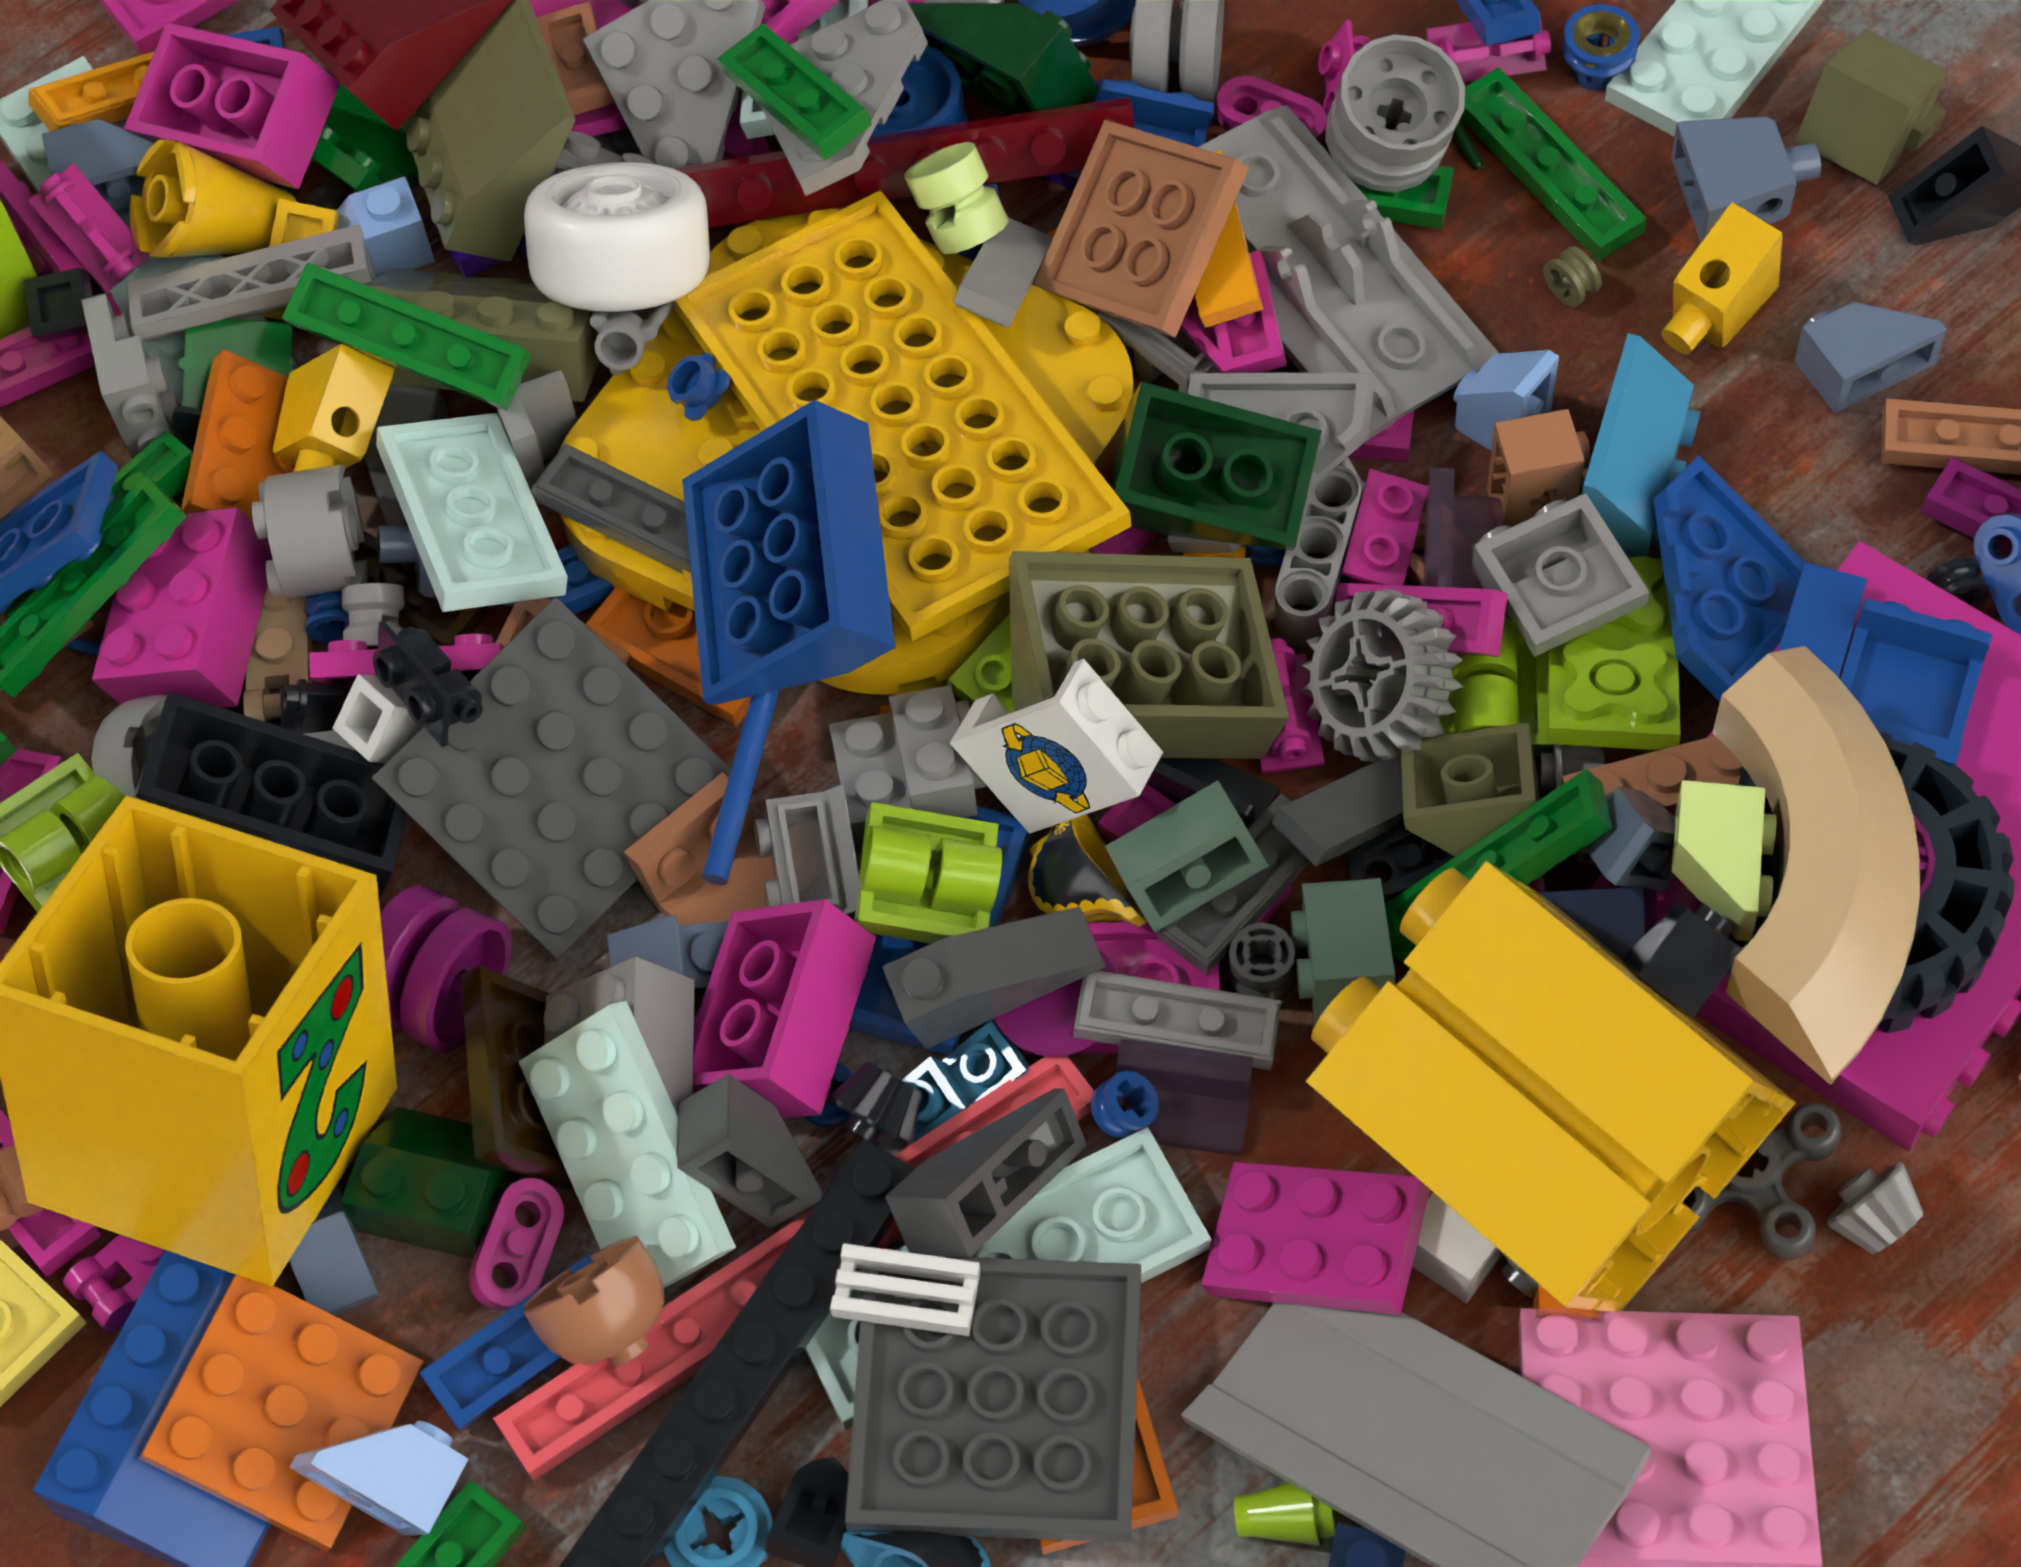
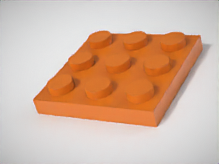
M235 1274L139 1459L328 1551L331 1549L352 1504L289 1468L292 1461L298 1454L391 1428L424 1361L274 1285L271 1287Z

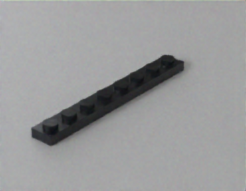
M865 1138L861 1141L824 1193L821 1201L814 1207L559 1567L653 1566L831 1312L830 1306L832 1296H835V1280L837 1270L841 1266L840 1255L843 1243L876 1248L895 1221L885 1196L915 1170L914 1167Z

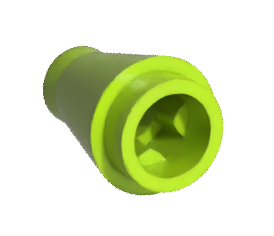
M1288 1482L1252 1494L1236 1495L1234 1497V1518L1239 1538L1256 1537L1322 1546L1324 1538H1334L1336 1523H1339L1338 1511Z

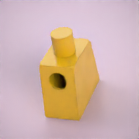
M1731 202L1676 276L1673 283V318L1661 331V335L1667 344L1676 351L1686 355L1690 354L1702 339L1707 340L1716 347H1725L1779 287L1783 233L1734 202Z
M341 343L290 372L272 449L275 456L295 465L293 472L343 464L347 468L361 461L369 445L395 368Z

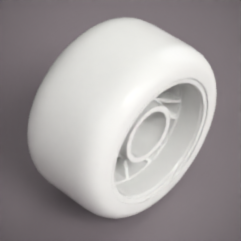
M612 162L587 165L566 170L547 178L531 192L527 199L524 224L530 275L538 290L554 302L575 309L600 312L647 309L684 297L693 291L706 276L710 263L706 200L699 185L683 172L666 166L639 162Z

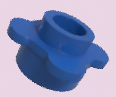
M709 353L699 356L692 355L682 359L673 368L668 378L667 390L670 399L676 404L683 405L685 408L684 416L690 421H698L703 418L706 411L713 408L719 402L730 384V375L724 370H718L715 367L716 359Z

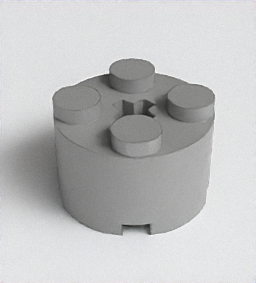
M343 464L267 476L264 482L259 483L260 501L252 503V517L258 539L268 538L273 560L266 561V575L273 597L286 596L289 599L342 591V587L365 584L367 582V560L355 562L354 551L358 550L359 543L365 542L354 486L350 477L343 478L345 471Z

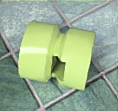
M958 143L938 150L919 160L904 174L918 208L930 210L925 222L937 249L942 254L957 253L977 246L998 234L1009 222L995 188L984 187L983 185L988 178V173L974 143Z

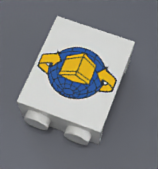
M1085 659L1074 662L1055 697L1013 713H1009L994 694L975 700L950 741L953 748L1029 834L1140 796L1163 753L1160 747Z

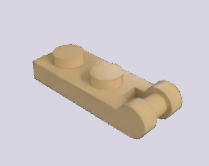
M267 584L246 670V691L243 694L245 716L270 723V719L281 718L280 693L270 694V689L280 688V686H285L286 684L297 685L298 679H306L307 683H313V679L310 678L309 653L312 652V639L308 637L305 631V624L308 619L305 613V602L309 596L289 599L286 596L273 597Z

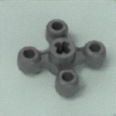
M1809 1102L1800 1105L1791 1113L1787 1123L1778 1131L1771 1132L1750 1157L1758 1160V1170L1754 1168L1753 1178H1743L1737 1173L1716 1199H1713L1700 1187H1695L1688 1194L1687 1198L1694 1202L1690 1209L1700 1218L1688 1232L1697 1230L1702 1226L1709 1213L1719 1204L1734 1202L1742 1206H1749L1757 1214L1760 1222L1761 1241L1764 1248L1772 1256L1780 1260L1791 1261L1803 1257L1810 1251L1815 1241V1223L1812 1215L1805 1207L1792 1202L1785 1194L1782 1187V1178L1786 1170L1794 1163L1803 1160L1819 1161L1828 1158L1836 1151L1841 1141V1124L1837 1114L1830 1107L1821 1103ZM1808 1126H1818L1825 1131V1134L1818 1138H1810L1802 1130ZM1791 1224L1800 1233L1792 1238H1784L1776 1232V1229L1781 1225Z

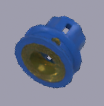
M1605 4L1585 6L1572 14L1565 25L1562 51L1566 62L1571 66V74L1575 77L1579 86L1587 90L1602 91L1607 88V85L1614 76L1629 69L1636 59L1640 32L1637 22L1628 12L1616 6ZM1605 36L1608 37L1607 46H1603Z

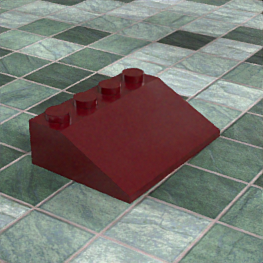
M277 0L269 11L353 95L394 130L398 131L512 0Z

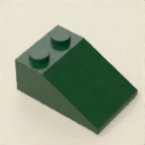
M908 3L922 27L928 43L927 46L938 49L954 63L961 80L963 92L1005 116L1087 104L1094 101L1098 86L1089 72L1092 66L1091 62L1081 51L1075 48L1070 39V36L1073 34L1072 29L1055 13L1046 10L1041 15L1021 3Z
M1141 381L1128 404L1109 485L1130 511L1131 527L1160 535L1293 551L1297 543L1322 430Z

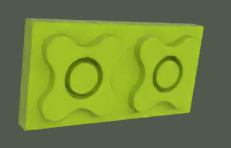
M1627 556L1649 590L1647 605L1547 651V744L1662 750L1679 745L1681 731L1678 659L1675 654L1662 558Z

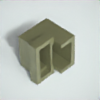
M1865 29L1825 64L1795 142L1800 145L1815 143L1821 156L1877 185L1897 166L1904 147L1915 153L1939 130L1947 111L1934 103L1948 71Z

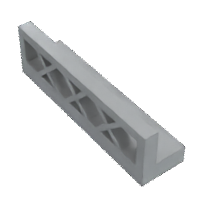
M360 224L128 282L127 292L134 336L140 335L141 340L145 339L147 343L183 334L187 328L226 318L242 319L285 308L307 262L361 284L372 282V279L376 278V271Z

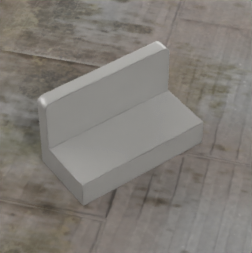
M555 371L519 384L508 411L496 407L500 422L531 493L533 485L545 471L543 460L558 454L566 436L577 422L568 385L562 371Z

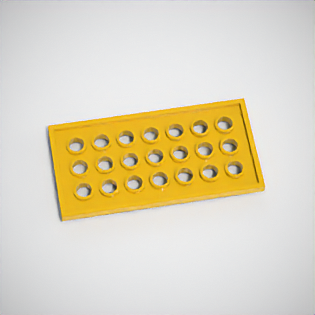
M880 190L706 276L693 291L673 301L674 310L704 352L709 353L716 359L715 367L718 370H724L730 375L729 387L761 431L811 402L797 398L800 392L811 387L827 391L817 401L868 423L873 468L877 471L888 473L884 480L875 484L890 609L894 618L913 642L1010 591L1009 557L1012 551L1083 553L1130 528L1131 516L1125 504L979 316L953 303L958 289ZM856 256L874 259L869 265L861 268H851L845 265L849 259ZM804 282L821 285L818 290L810 294H798L792 291L797 285ZM884 295L903 298L899 304L892 307H880L874 304L878 298ZM752 308L769 311L764 317L754 321L739 318L743 312ZM833 321L851 324L848 329L837 334H829L821 330L826 324ZM915 334L934 338L930 343L921 347H912L904 343L907 338ZM785 347L790 350H797V353L787 360L777 361L768 358L769 354L778 348ZM866 360L881 364L878 369L867 374H858L850 370L855 364ZM945 374L965 378L960 384L953 387H941L934 383L937 378ZM892 401L911 405L907 411L897 415H889L881 411L884 405ZM978 414L996 419L990 426L979 429L971 428L965 424L970 417ZM922 442H930L942 446L937 453L930 456H918L911 452L916 445ZM1011 455L1027 460L1023 467L1016 470H1004L996 466L999 460ZM956 483L974 488L970 494L962 498H949L942 494L946 487ZM1042 497L1057 500L1060 503L1057 508L1046 513H1038L1028 508L1032 501ZM901 511L919 516L913 524L904 527L893 526L887 522L892 515ZM990 525L1006 531L1003 536L994 541H981L973 536L978 529ZM931 554L947 556L951 559L945 567L937 570H927L918 565L924 557Z

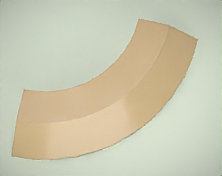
M1806 646L1768 653L1727 689L1721 696L1712 733L1738 759L1756 787L1765 788V798H1767L1772 813L1776 815V827L1778 830L1776 834L1779 856L1778 897L1767 919L1754 938L1735 957L1725 993L1831 1085L1860 1053L1877 1028L1901 981L1915 934L1920 900V856L1914 817L1902 778L1885 741L1864 708L1836 674Z

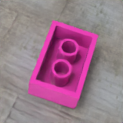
M166 22L124 129L153 143H156L158 140L182 142L263 181L299 189L341 82L301 52Z
M238 507L186 513L187 517L175 528L172 536L155 549L135 570L129 581L121 589L115 591L92 681L120 705L126 701L144 696H167L169 691L219 708L238 706L268 584L266 561L273 560L268 538L258 539L254 523Z
M826 899L732 912L694 1025L692 1095L725 1075L730 1074L774 1104L782 1118L821 1115L826 1098L830 1092L831 1081L841 1049L849 1031V1024L861 985L867 973V966L876 937Z

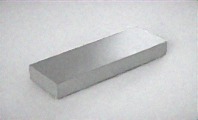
M1008 217L1009 222L1005 228L984 242L964 277L953 303L960 308L1010 328L1040 270L1053 237Z
M1096 971L1083 977L1073 1038L1271 1070L1282 1001Z

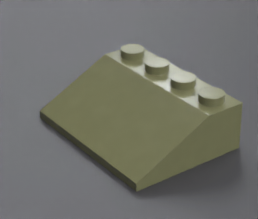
M512 0L403 124L407 135L408 150L413 153L419 171V183L425 189L431 206L432 221L437 224L446 250L511 262L525 232L524 212L527 199L541 182L550 177L576 120L529 0Z
M393 269L372 279V282L364 283L366 286L526 348L532 356L520 384L555 371H562L568 385L571 400L584 402L600 361L595 353V341L598 331L590 325L593 311L575 309L552 301L538 290L533 280L475 275L465 277L463 274ZM380 361L395 368L390 385L453 390Z
M1012 551L1009 557L1012 704L1014 712L1055 697L1074 662L1085 659L1163 751L1160 758H1264L1288 721L1289 714L1251 558Z

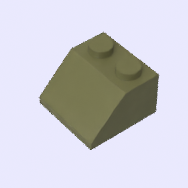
M1529 722L1422 738L1421 750L1417 753H1414V750L1410 752H1403L1401 750L1403 819L1405 828L1455 857L1541 799Z

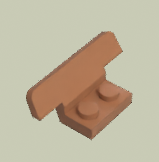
M723 772L624 851L646 897L665 917L676 915L678 926L725 922L730 920L732 912L767 907L764 881L774 880L771 858H759L755 839L754 819L749 808H747L727 884L716 885L702 878L729 779ZM818 821L798 823L788 830L799 895L826 874Z

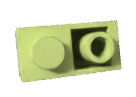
M1682 780L1675 817L1672 872L1701 903L1703 902L1737 927L1732 933L1737 940L1751 941L1757 916L1768 917L1772 901L1773 876L1760 875L1761 856L1773 855L1776 835V815L1764 814L1765 788Z

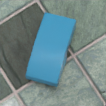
M989 1020L942 1061L930 1056L901 1080L923 1093L912 1143L1011 1079L1013 1081L1029 1072L1027 1068L1030 1064L1019 1048L1000 1031L994 1020Z

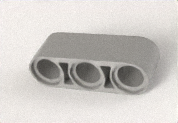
M1337 465L1308 490L1296 547L1293 551L1286 550L1277 579L1274 628L1281 639L1286 640L1287 644L1294 647H1309L1310 645L1306 640L1322 637L1323 633L1318 619L1328 615L1333 616L1337 583H1343L1345 575H1341L1361 501V483L1358 476L1351 469L1341 465ZM1328 502H1336L1341 504L1342 506L1328 507L1323 504ZM1312 553H1322L1327 555L1328 557L1322 559H1315L1307 555ZM1302 604L1311 606L1313 609L1298 611L1291 607Z

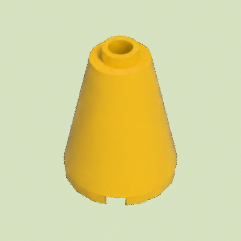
M158 140L148 148L139 163L135 175L145 177L142 196L131 194L129 207L130 228L136 247L142 252L150 253L149 256L158 259L247 253L269 247L278 199L296 202V199L291 193L182 142Z

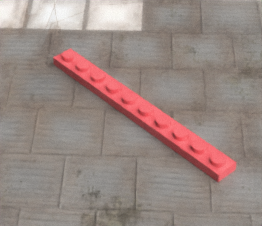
M1045 1056L1027 1068L1029 1072L1013 1081L1011 1079L894 1156L916 1169L929 1157L1054 1088L1065 1089L1078 1121L1091 1112L1090 1101L1094 1090L1068 1056ZM813 1209L663 1306L657 1323L644 1335L649 1346L634 1359L618 1367H614L609 1358L590 1365L575 1364L494 1417L493 1419L532 1481L696 1374ZM896 1221L892 1223L876 1248L885 1249L902 1237Z

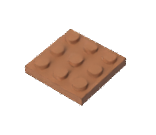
M1104 120L1033 285L1084 307L1176 337L1249 167L1236 158Z

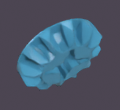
M714 1477L665 1547L664 1553L671 1567H759L762 1562L768 1560L769 1553L764 1552L768 1533L773 1524L770 1510L762 1496L745 1482L730 1477ZM707 1511L712 1520L716 1518L722 1526L729 1525L732 1522L737 1524V1527L733 1528L729 1533L733 1551L731 1555L728 1556L725 1550L721 1551L715 1543L708 1544L705 1547L700 1546V1542L708 1536L705 1528L706 1521L702 1513Z

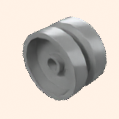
M1136 0V7L1133 8L1130 31L1132 82L1139 84L1143 88L1168 93L1171 88L1174 64H1179L1180 92L1191 94L1198 98V100L1215 103L1221 63L1224 0H1184L1183 9H1178V0Z

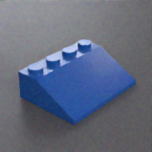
M813 400L682 479L704 703L717 705L847 674L895 648L868 423L817 400Z
M167 1250L164 1251L33 1489V1492L56 1516L176 1567H250L271 1526L270 1523L139 1459L235 1274Z

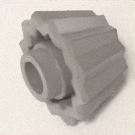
M1898 1162L1893 1166L1890 1165L1879 1174H1875L1870 1167H1867L1853 1176L1837 1191L1844 1201L1828 1216L1827 1225L1871 1254L1877 1251L1880 1252L1903 1236L1923 1217L1924 1213L1904 1164Z

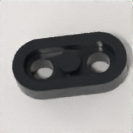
M1404 824L1355 847L1348 858L1346 879H1369L1368 876L1371 873H1385L1390 878L1387 882L1382 883L1384 903L1386 904L1455 856L1446 852L1449 856L1443 860L1430 858L1427 855L1428 851L1441 848L1408 831Z

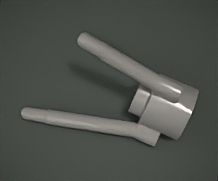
M673 301L658 306L649 319L642 320L637 314L630 311L613 313L592 312L590 325L598 331L595 341V353L598 359L606 367L610 368L612 374L620 375L623 370L633 368L640 362L646 342L655 339L660 325L674 308Z

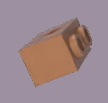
M1569 409L1495 423L1487 492L1498 527L1504 525L1516 526L1533 518L1542 507L1553 501L1565 500L1567 502L1582 495L1584 485L1583 469L1589 468L1591 452L1585 432L1575 431Z

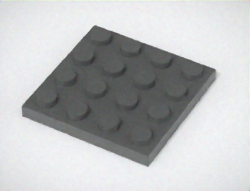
M555 597L470 681L473 687L482 695L481 704L483 712L481 716L472 723L465 724L460 721L449 725L448 745L445 747H441L428 730L423 727L372 777V780L558 961L638 880L624 851L720 773L723 772L729 777L731 768L585 624Z
M937 1256L980 1263L981 1272L969 1336L860 1321L845 1517L847 1531H919L957 1536L1131 1543L1141 1264ZM864 1269V1273L963 1287V1283ZM863 1291L862 1294L863 1300L958 1313L959 1304L924 1299L914 1300Z

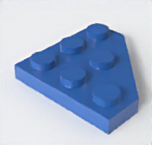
M1698 455L1653 501L1676 658L1720 702L1722 694L1764 656L1772 653L1780 644L1805 561Z

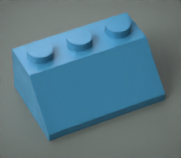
M1629 333L1626 337L1586 474L1582 495L1585 493L1588 495L1626 556L1649 557L1651 546L1660 548L1653 499L1686 467L1687 461L1678 460L1676 457L1680 445L1692 447L1700 411L1689 409L1694 384L1641 336Z

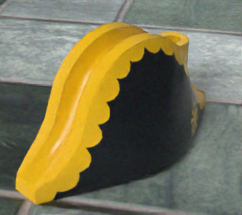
M1088 814L1053 825L1045 837L1029 848L1033 856L1028 874L1029 891L1035 904L1045 913L1049 914L1080 907L1087 923L1122 921L1139 927L1148 922L1128 891L1105 848L1106 844Z

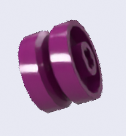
M417 884L401 891L380 912L391 1028L397 1030L402 1028L409 1039L434 1051L449 1053L466 1043L465 1026L462 1016L463 1002L460 975L478 966H482L507 976L511 961V935L505 923L467 907L461 909L456 900L431 888Z

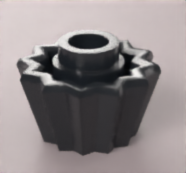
M867 1061L829 1095V1101L850 1113L844 1126L879 1146L886 1134L909 1146L913 1142L923 1093Z

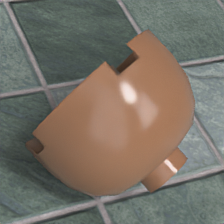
M638 1236L622 1239L590 1255L593 1260L592 1263L574 1274L571 1273V1268H569L545 1285L525 1303L523 1307L525 1311L523 1313L527 1317L528 1323L550 1351L570 1363L590 1365L609 1358L612 1365L618 1367L637 1357L649 1346L644 1335L657 1323L665 1301L664 1285L655 1260Z

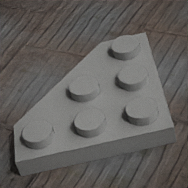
M648 0L583 38L643 157L651 160L656 165L669 168L722 160L726 147L723 142L732 111H736L742 89L724 75L717 58L760 26L765 10L762 0Z
M882 0L876 2L870 7L822 28L816 33L790 45L866 109L872 123L868 129L824 161L761 106L805 196L861 170L870 153L867 146L870 136L877 123L885 124L904 89L901 79L910 62L919 61L928 43L922 27L907 0Z
M1370 372L1191 373L1188 394L1322 430L1309 485L1310 489L1368 440L1375 382ZM1168 536L1167 542L1174 552L1234 553L1242 546V544Z

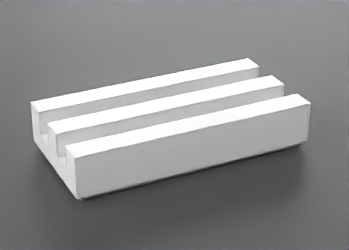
M843 1243L840 1255L841 1266L837 1270L835 1280V1296H832L830 1306L832 1317L969 1336L981 1272L979 1262ZM856 1268L959 1282L963 1283V1287L855 1271ZM853 1289L914 1300L924 1299L959 1304L958 1313L850 1297Z

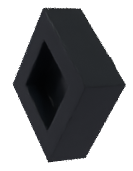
M79 267L23 280L33 338L44 342L88 332L82 305L83 299L92 297L88 272Z

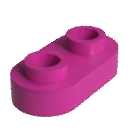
M1253 76L1232 78L1225 82L1218 91L1217 119L1227 132L1266 111L1288 105L1322 146L1326 139V112L1318 102L1311 98ZM1243 111H1248V112H1251V113H1253V114H1251V115H1246V114H1243V113H1241V112H1243Z
M536 1178L518 1180L501 1192L494 1202L468 1275L473 1295L482 1305L491 1310L508 1311L538 1290L564 1220L562 1199L558 1192L547 1182ZM516 1207H525L531 1211L534 1218L532 1227H524L518 1223L515 1217ZM493 1268H503L509 1273L511 1284L508 1289L500 1288L494 1283L492 1279Z

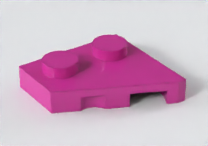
M1261 250L1250 252L1249 254L1264 310L1205 328L1199 315L1194 294L1180 326L1183 332L1220 373H1263L1287 366L1267 266Z

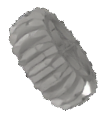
M1383 589L1376 592L1369 590L1355 592L1353 600L1346 599L1341 602H1335V616L1328 615L1318 619L1323 633L1322 637L1306 640L1314 650L1312 661L1310 660L1300 665L1310 673V683L1302 688L1300 692L1308 698L1314 699L1306 716L1314 721L1321 722L1318 736L1325 738L1327 741L1334 742V750H1338L1344 755L1360 757L1362 761L1376 762L1380 759L1399 761L1401 759V750L1403 752L1414 750V753H1417L1421 750L1422 738L1444 734L1439 716H1447L1457 712L1449 703L1448 696L1450 691L1463 687V685L1452 678V668L1462 662L1463 659L1455 653L1448 652L1457 635L1451 633L1448 629L1441 628L1444 615L1439 614L1434 609H1428L1427 602L1422 601L1417 596L1402 595L1401 591Z

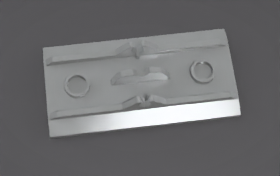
M1288 105L1266 111L1198 147L1212 152L1222 150L1223 155L1236 158L1249 167L1236 202L1249 253L1261 250L1266 262L1284 353L1301 373L1370 372L1375 382L1367 441L1394 424L1399 418L1459 385L1460 381L1470 370L1478 372L1493 354H1500L1394 231L1390 218L1382 217L1376 210V202L1368 200Z
M1273 1303L1213 1384H1209L1181 1414L1185 1423L1432 1567H1577L1634 1486L1652 1453L1649 1445L1401 1312V1315Z

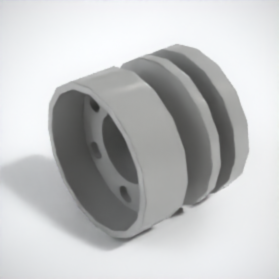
M1393 34L1372 40L1352 55L1343 72L1336 96L1327 116L1325 141L1334 162L1352 181L1370 190L1399 192L1420 185L1436 172L1464 111L1465 85L1457 65L1440 47L1420 37ZM1385 124L1394 126V129L1389 130L1385 128Z

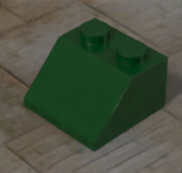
M398 1107L363 1141L341 1204L357 1232L473 1259L494 1202L500 1193L509 1187L514 1172L475 1159L472 1124Z

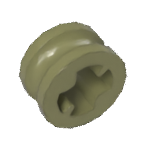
M1569 246L1561 252L1560 259L1553 258L1544 265L1543 273L1549 289L1557 299L1568 307L1576 308L1585 301V295H1593L1601 289L1602 279L1597 266L1583 250L1575 246Z

